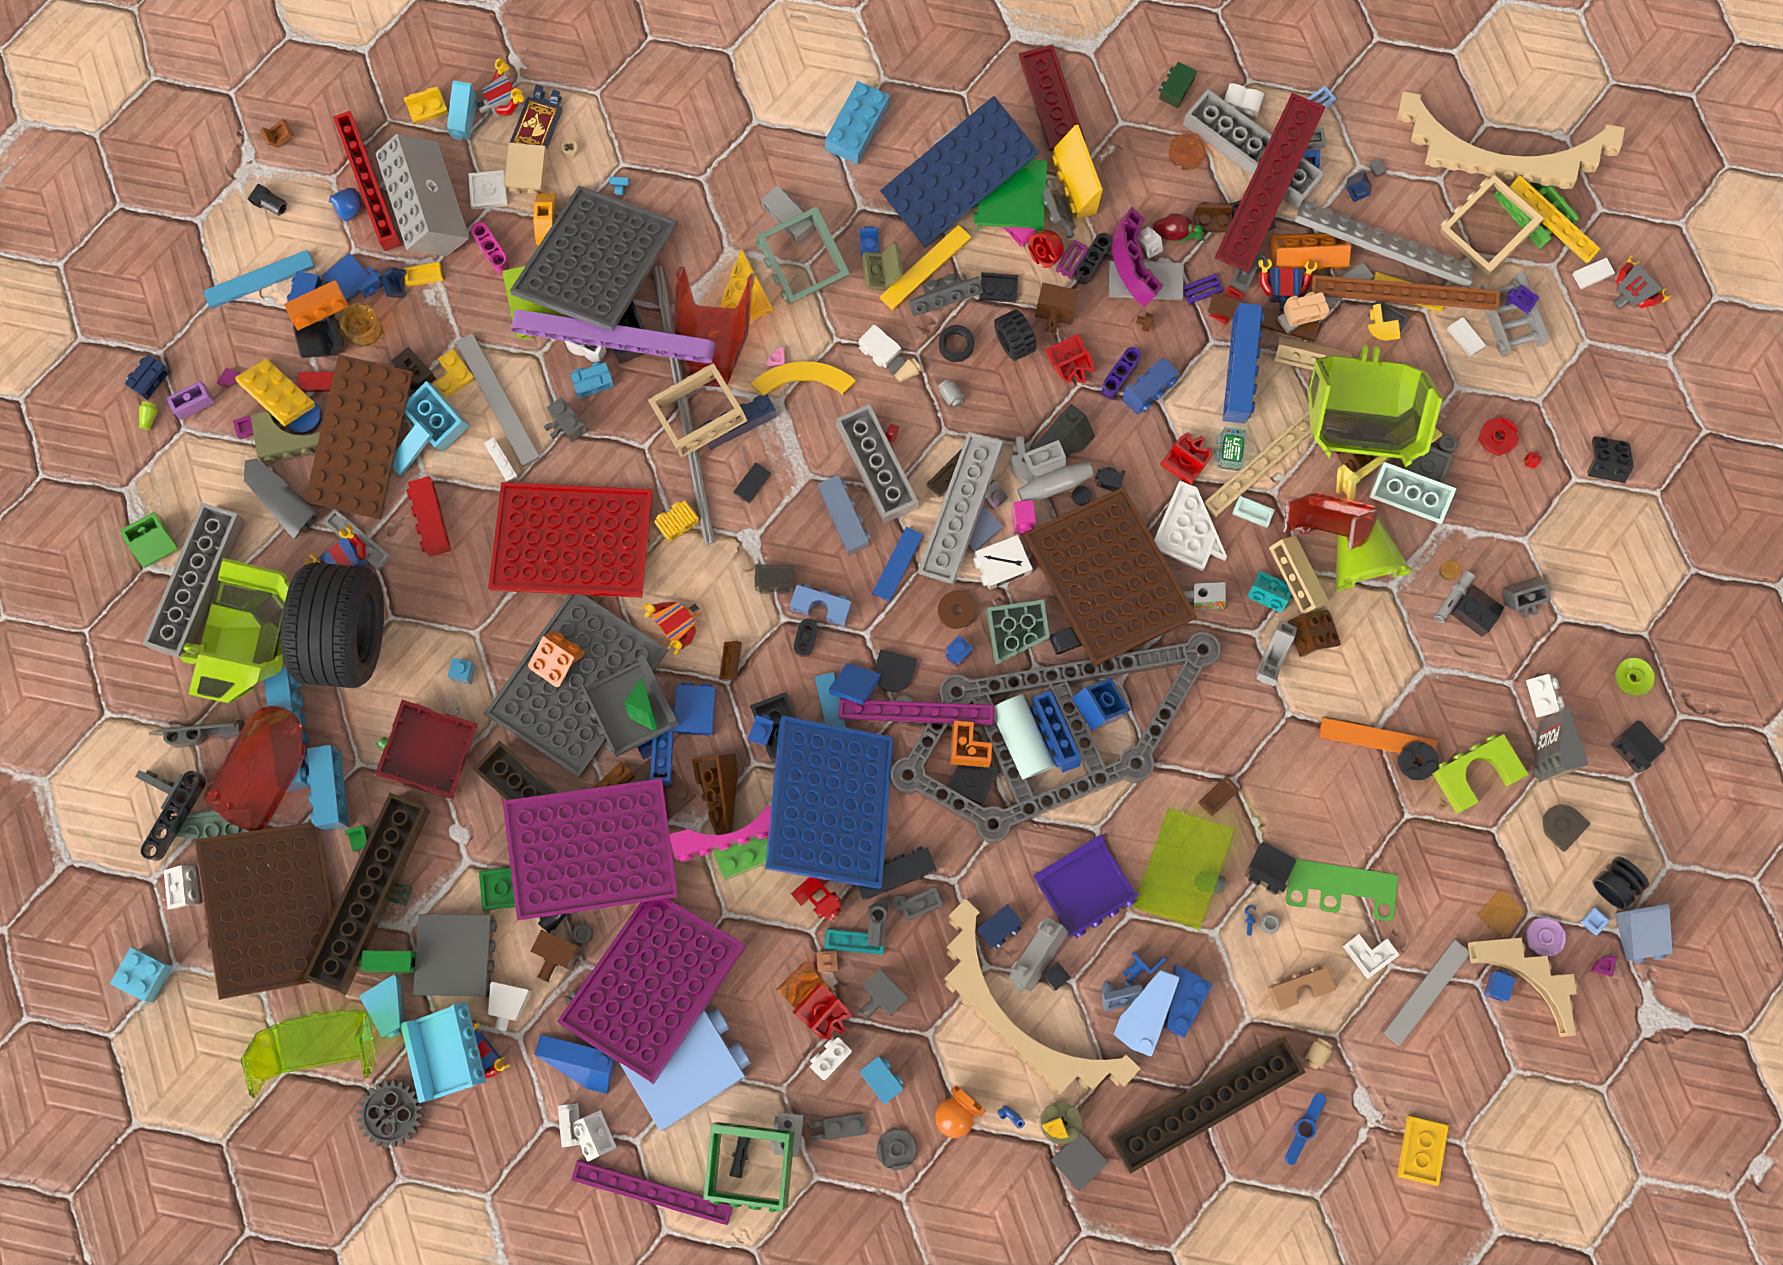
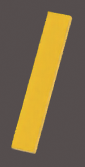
M1520 175L1511 183L1509 188L1544 218L1542 223L1585 263H1589L1600 248Z
M959 225L956 226L880 296V299L894 311L971 240V236Z

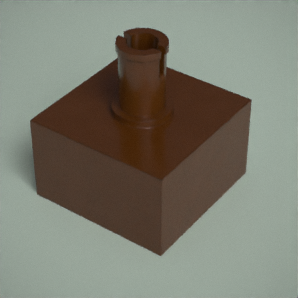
M1042 282L1035 317L1047 319L1046 332L1049 333L1052 326L1051 333H1056L1058 322L1071 325L1079 290Z
M540 930L530 951L543 957L545 960L537 977L549 982L555 967L558 965L573 971L583 948L544 930Z

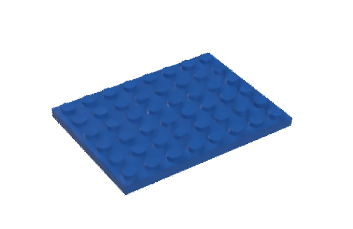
M783 715L780 717L765 863L766 870L877 889L882 887L893 737Z

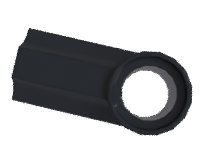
M257 184L247 198L256 207H263L278 216L286 211L287 202L272 194L270 190L261 184Z

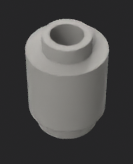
M947 379L938 386L939 393L949 407H957L963 403L964 394L954 381Z

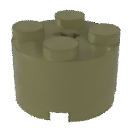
M1054 1102L1042 1111L1039 1126L1043 1135L1051 1142L1067 1144L1075 1140L1079 1135L1082 1120L1074 1106L1065 1102ZM1062 1117V1120L1065 1121L1064 1126L1068 1137L1055 1138L1043 1129L1042 1124Z

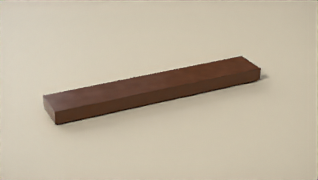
M1213 293L1208 313L1233 319L1234 312L1239 303L1246 302ZM1262 307L1261 312H1264L1263 323H1260V327L1287 334L1277 321V318L1284 313ZM1314 321L1305 323L1287 335L1315 342L1320 323Z

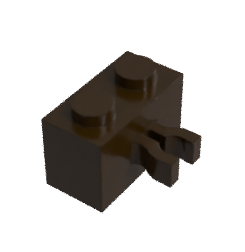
M409 347L391 360L395 368L414 372L411 390L414 388L418 390L426 381L432 383L436 380L431 370Z

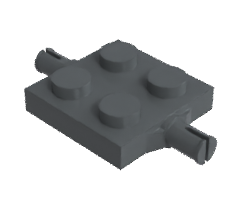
M1049 180L1046 182L1048 188L1042 192L1045 197L1043 201L1051 213L1049 215L1050 219L1054 224L1061 226L1065 230L1067 238L1074 237L1072 230L1076 228L1068 204L1064 195L1060 194L1058 189H1056L1054 180Z

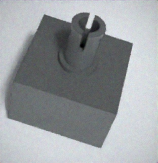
M879 969L862 986L871 999L858 1012L863 1015L869 1010L863 1016L868 1020L880 1007L892 1016L908 1000V997Z

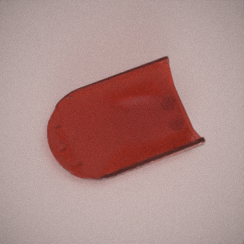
M280 706L263 707L248 718L208 783L204 794V800L228 823L247 831L266 829L304 758L305 744L302 742L301 734L304 731L298 718L290 710Z

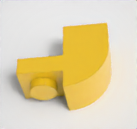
M1381 304L1372 305L1373 309L1369 310L1371 321L1374 320L1375 324L1367 325L1370 333L1375 338L1383 341L1401 339L1398 320L1383 322Z

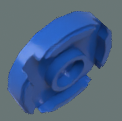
M314 401L315 407L286 426L297 434L314 431L322 420L319 405Z

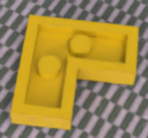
M454 349L438 358L447 374L432 384L448 398L475 379Z

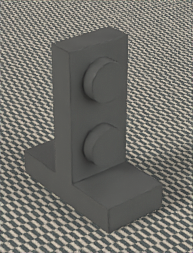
M138 770L135 775L136 778L168 794L161 806V809H164L183 774H180L176 782L173 783L165 778L163 781L157 779L158 774L147 770L146 773Z

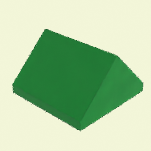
M640 679L624 703L631 720L654 731L657 728L644 680Z

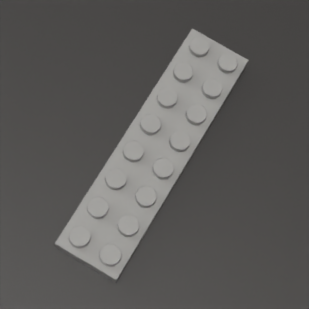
M968 432L918 571L919 575L948 584H955L1005 444L1003 441Z

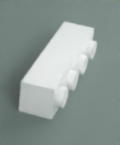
M493 437L484 442L505 480L512 483L518 480V476L495 438Z

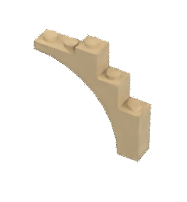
M1522 938L1468 943L1471 963H1487L1500 966L1524 978L1541 994L1550 1007L1556 1020L1560 1037L1576 1036L1577 1025L1573 1019V1002L1570 999V995L1577 994L1576 990L1578 988L1574 974L1551 976L1552 967L1548 956L1524 957L1525 945L1522 942Z

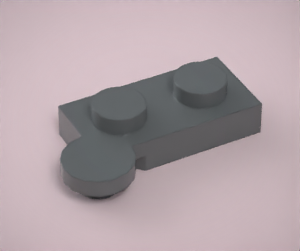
M1258 254L1249 273L1237 268L1230 286L1247 292L1257 268L1262 269L1258 265L1259 260H1263L1264 267L1267 265V257L1264 254Z
M936 887L908 900L900 895L895 896L892 899L891 905L894 910L903 911L908 922L942 907L943 903Z

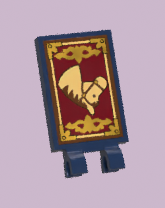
M535 86L533 98L527 97L510 143L540 145L548 149L563 111L562 107L559 106L562 100L559 91L553 90L549 101L543 99L545 96L543 86Z

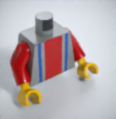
M497 59L495 67L498 71H495L490 83L482 89L486 99L476 104L481 114L491 109L494 116L498 118L501 116H511L514 112L522 110L521 102L524 101V96L521 95L523 93L521 90L513 89L506 74H503V72L509 70L508 64L502 59Z

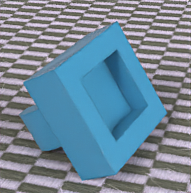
M610 177L609 184L615 186L616 195H624V187H630L631 179L626 177Z

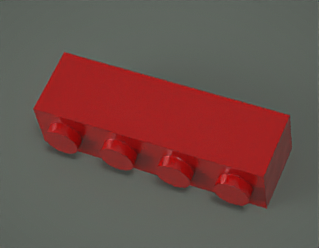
M430 476L409 481V489H406L409 500L413 502V506H411L412 514L414 517H417L418 523L415 524L418 535L421 534L422 541H420L422 552H426L429 557L452 551L434 481Z

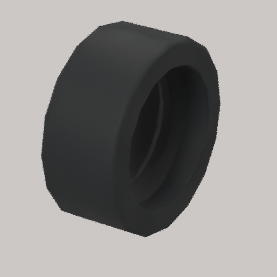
M951 325L943 330L939 339V350L945 359L955 363L962 362L972 354L974 338L969 329L961 325ZM954 334L962 335L967 340V348L961 353L949 351L945 344L949 336Z

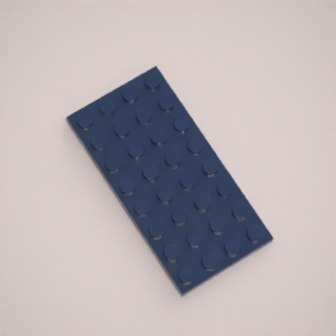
M992 96L882 188L880 192L923 247L926 248L1040 153L997 98Z

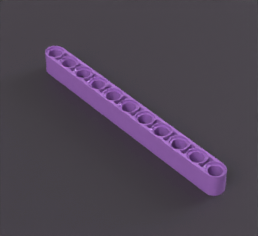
M524 310L515 311L511 326L513 332L524 335L701 363H712L716 345L715 342L707 339L619 325L611 332L579 319Z

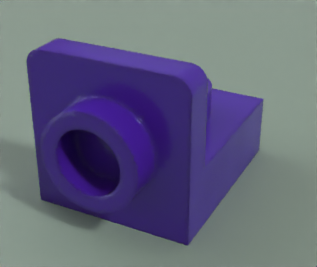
M1521 284L1516 289L1512 288L1506 296L1508 300L1505 305L1509 306L1512 303L1528 314L1540 297Z

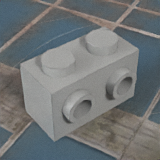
M779 1112V1116H775L774 1128L795 1131L793 1157H799L804 1115ZM771 1141V1149L774 1150V1154L784 1155L785 1142Z

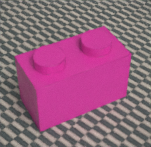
M1033 500L1014 502L1011 512L1014 534L1023 536V533L1035 527L1036 520Z

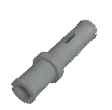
M1465 571L1458 583L1452 586L1453 590L1434 616L1438 622L1443 624L1446 622V619L1461 597L1467 594L1468 587L1475 579L1474 574Z

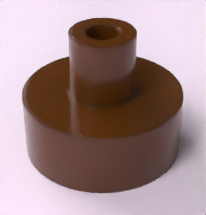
M1146 312L1145 318L1137 317L1136 323L1143 325L1142 331L1149 332L1154 314Z

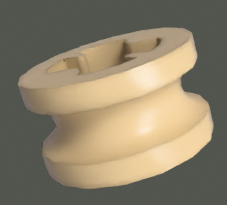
M565 140L561 145L565 157L574 158L578 155L579 149L574 140ZM567 147H569V148L573 147V151H571V150H568V151H567Z

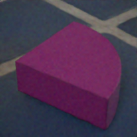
M226 367L216 383L223 387L234 385L237 383L236 376L240 374Z
M1607 956L1600 958L1593 964L1591 972L1610 977L1613 976L1616 957Z

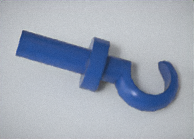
M1249 905L1245 908V914L1248 916L1245 919V923H1247V935L1251 936L1252 924H1255L1253 915L1249 914L1247 910L1249 908L1256 910V908Z

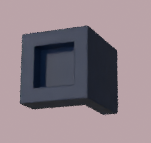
M1362 171L1347 178L1346 188L1353 202H1356L1371 195L1372 184L1365 171Z

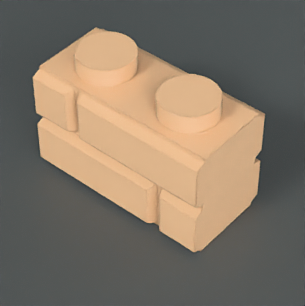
M1309 292L1300 298L1298 296L1290 297L1283 307L1291 327L1325 319L1329 313V308L1322 292Z

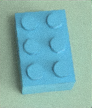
M427 381L408 398L405 414L414 424L421 421L431 431L433 436L429 441L437 449L444 451L470 426L441 391Z

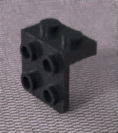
M335 314L300 330H297L295 325H293L299 354L302 358L337 356L344 346V339L339 333V321L335 318Z
M1594 436L1592 439L1594 458L1587 471L1588 476L1626 483L1634 467L1630 444L1622 440L1618 441Z
M1636 721L1611 743L1615 751L1624 758L1637 774L1647 770L1651 766V762L1665 750V746L1641 721Z
M1262 842L1244 876L1249 878V882L1258 886L1260 884L1266 887L1268 892L1280 895L1284 893L1287 887L1285 883L1296 860L1271 845Z

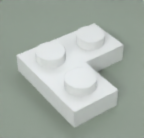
M1360 934L1342 946L1367 979L1399 956V953L1388 939L1383 940L1371 950Z

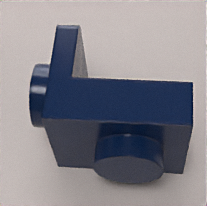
M393 267L381 276L387 297L403 298L406 295L401 280L407 274L406 270Z

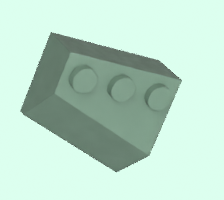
M1044 600L986 608L990 643L995 665L1050 638Z

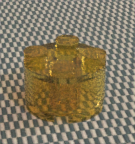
M355 303L345 308L342 312L340 327L353 344L358 347H365L375 343L382 336V322L372 307Z

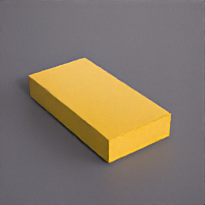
M440 261L403 268L407 273L404 275L407 287L444 281Z

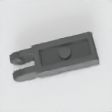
M864 1114L823 1119L820 1122L808 1123V1128L824 1126L825 1134L809 1136L810 1141L866 1135Z

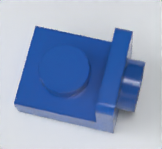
M872 226L860 228L861 256L864 252L879 253L878 228Z
M755 715V721L748 740L767 746L775 724L771 721L772 718L767 715Z

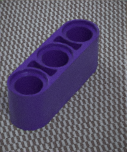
M1130 347L1125 350L1105 378L1102 385V394L1105 397H1115L1137 367L1141 357V353L1137 348ZM1133 356L1136 360L1130 361L1127 357ZM1122 370L1125 372V375H1119L1117 371ZM1111 384L1115 389L1110 390L1106 385Z

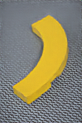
M800 361L783 364L766 371L751 383V386L764 396L788 382L818 381L844 395L856 383V380L833 366L818 362Z

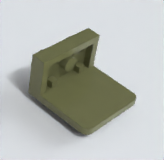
M893 242L882 253L864 252L862 254L866 289L886 291L902 276L901 251L897 242Z

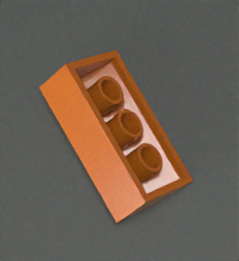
M1326 233L1270 235L1272 263L1275 268L1306 270L1305 262L1309 260L1308 268H1313L1314 262H1316L1317 270H1323L1327 267L1334 269L1349 267L1351 245L1347 241Z

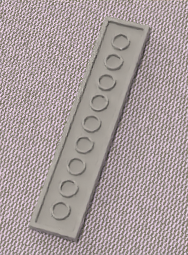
M1304 201L1298 210L1295 222L1465 287L1469 288L1472 282L1474 265L1466 260L1461 261L1455 259L1450 254L1439 253L1432 247L1426 248L1416 241L1405 240L1400 235L1389 234L1378 227L1373 228L1363 221L1352 220L1347 215H1339L1329 208L1318 207L1310 201Z

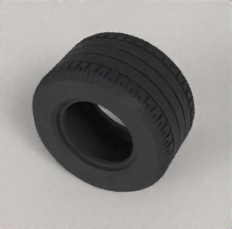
M312 562L304 565L293 576L283 609L281 644L286 670L296 682L308 685L358 688L371 678L379 658L384 627L383 591L378 576L371 569L363 566Z

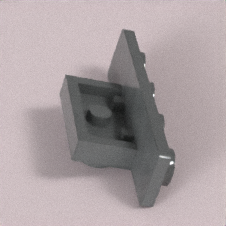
M957 273L948 274L943 278L922 284L925 294L910 299L909 304L913 316H917L982 294L983 290L978 276L961 282Z

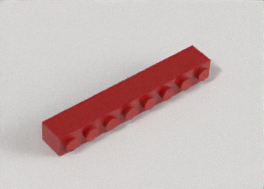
M351 111L333 116L380 245L384 251L402 246Z

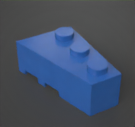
M1176 964L1173 966V974L1179 976V981L1165 1018L1164 1029L1180 1038H1185L1213 984Z

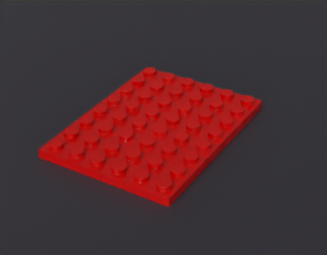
M501 482L488 589L490 591L643 598L652 489Z

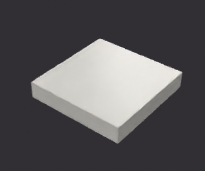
M505 170L468 173L471 209L508 206L507 189L504 186Z

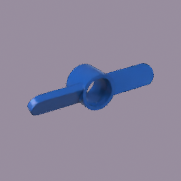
M1321 1093L1313 1097L1304 1118L1296 1120L1293 1125L1295 1137L1285 1155V1162L1287 1164L1293 1165L1296 1163L1306 1141L1313 1138L1316 1134L1317 1128L1315 1124L1326 1103V1097ZM1303 1121L1308 1122L1311 1126L1310 1134L1305 1137L1298 1130L1299 1124Z

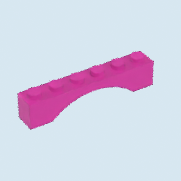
M771 806L765 807L752 823L733 833L706 835L686 829L669 834L676 860L685 862L693 859L692 856L695 855L707 856L716 849L724 851L737 843L745 845L750 843L751 839L758 838V840L768 838Z

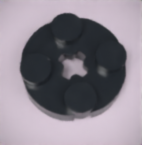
M1411 741L1402 747L1397 763L1400 771L1408 778L1423 780L1437 771L1438 756L1434 748L1422 741ZM1415 756L1423 758L1420 765L1413 764Z

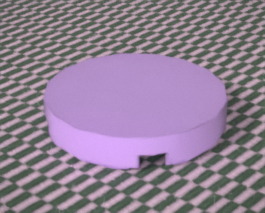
M1541 917L1533 920L1527 926L1525 942L1534 954L1551 957L1563 950L1566 943V933L1558 921L1548 917Z

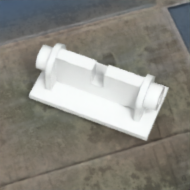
M578 1103L558 1106L562 1147L580 1145L572 1127L574 1122L580 1120Z

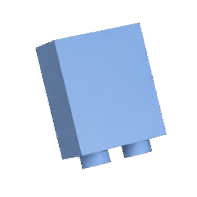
M705 1008L654 1085L620 1063L660 1131L670 1128L747 1077L743 1068L751 1064L739 1043L729 1048L722 1033L730 1028L718 1008L710 1013Z

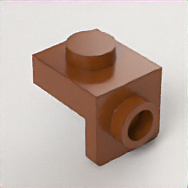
M281 119L271 129L264 127L260 129L264 142L280 148L294 136L288 122L284 119Z

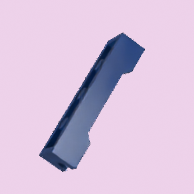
M673 729L654 738L652 742L650 780L662 778V783L665 786H671ZM656 774H657V775H665V774H667V777H656Z

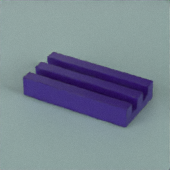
M1216 274L1183 286V293L1189 305L1211 297L1213 293L1219 294L1224 290L1220 286V281L1217 279ZM1204 285V286L1199 287V288H1197V289L1191 290V289L1196 288V287H1198V286ZM1216 286V289H1214V290H1211V291H1208V292L1203 293V294H1201V295H1198V296H1195V297H1193V298H1190L1191 295H1194V294L1203 292V291H1205V290H1207V289H1210V288Z

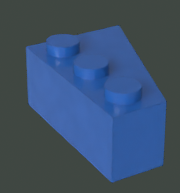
M1164 357L1148 369L1144 376H1139L1133 386L1128 385L1126 387L1122 401L1137 415L1142 411L1145 413L1152 406L1151 402L1154 399L1159 400L1165 394L1164 390L1167 387L1172 388L1177 383L1179 372Z

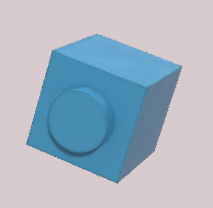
M453 658L448 677L452 681L471 685L476 666L471 661Z

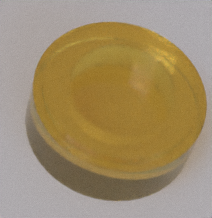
M1446 561L1440 566L1439 573L1443 579L1453 580L1459 575L1460 568L1456 562Z

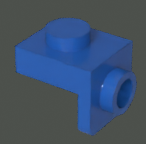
M370 266L367 267V270L371 276L357 285L364 298L373 296L377 290L383 287L380 281L381 275L376 269L373 271Z

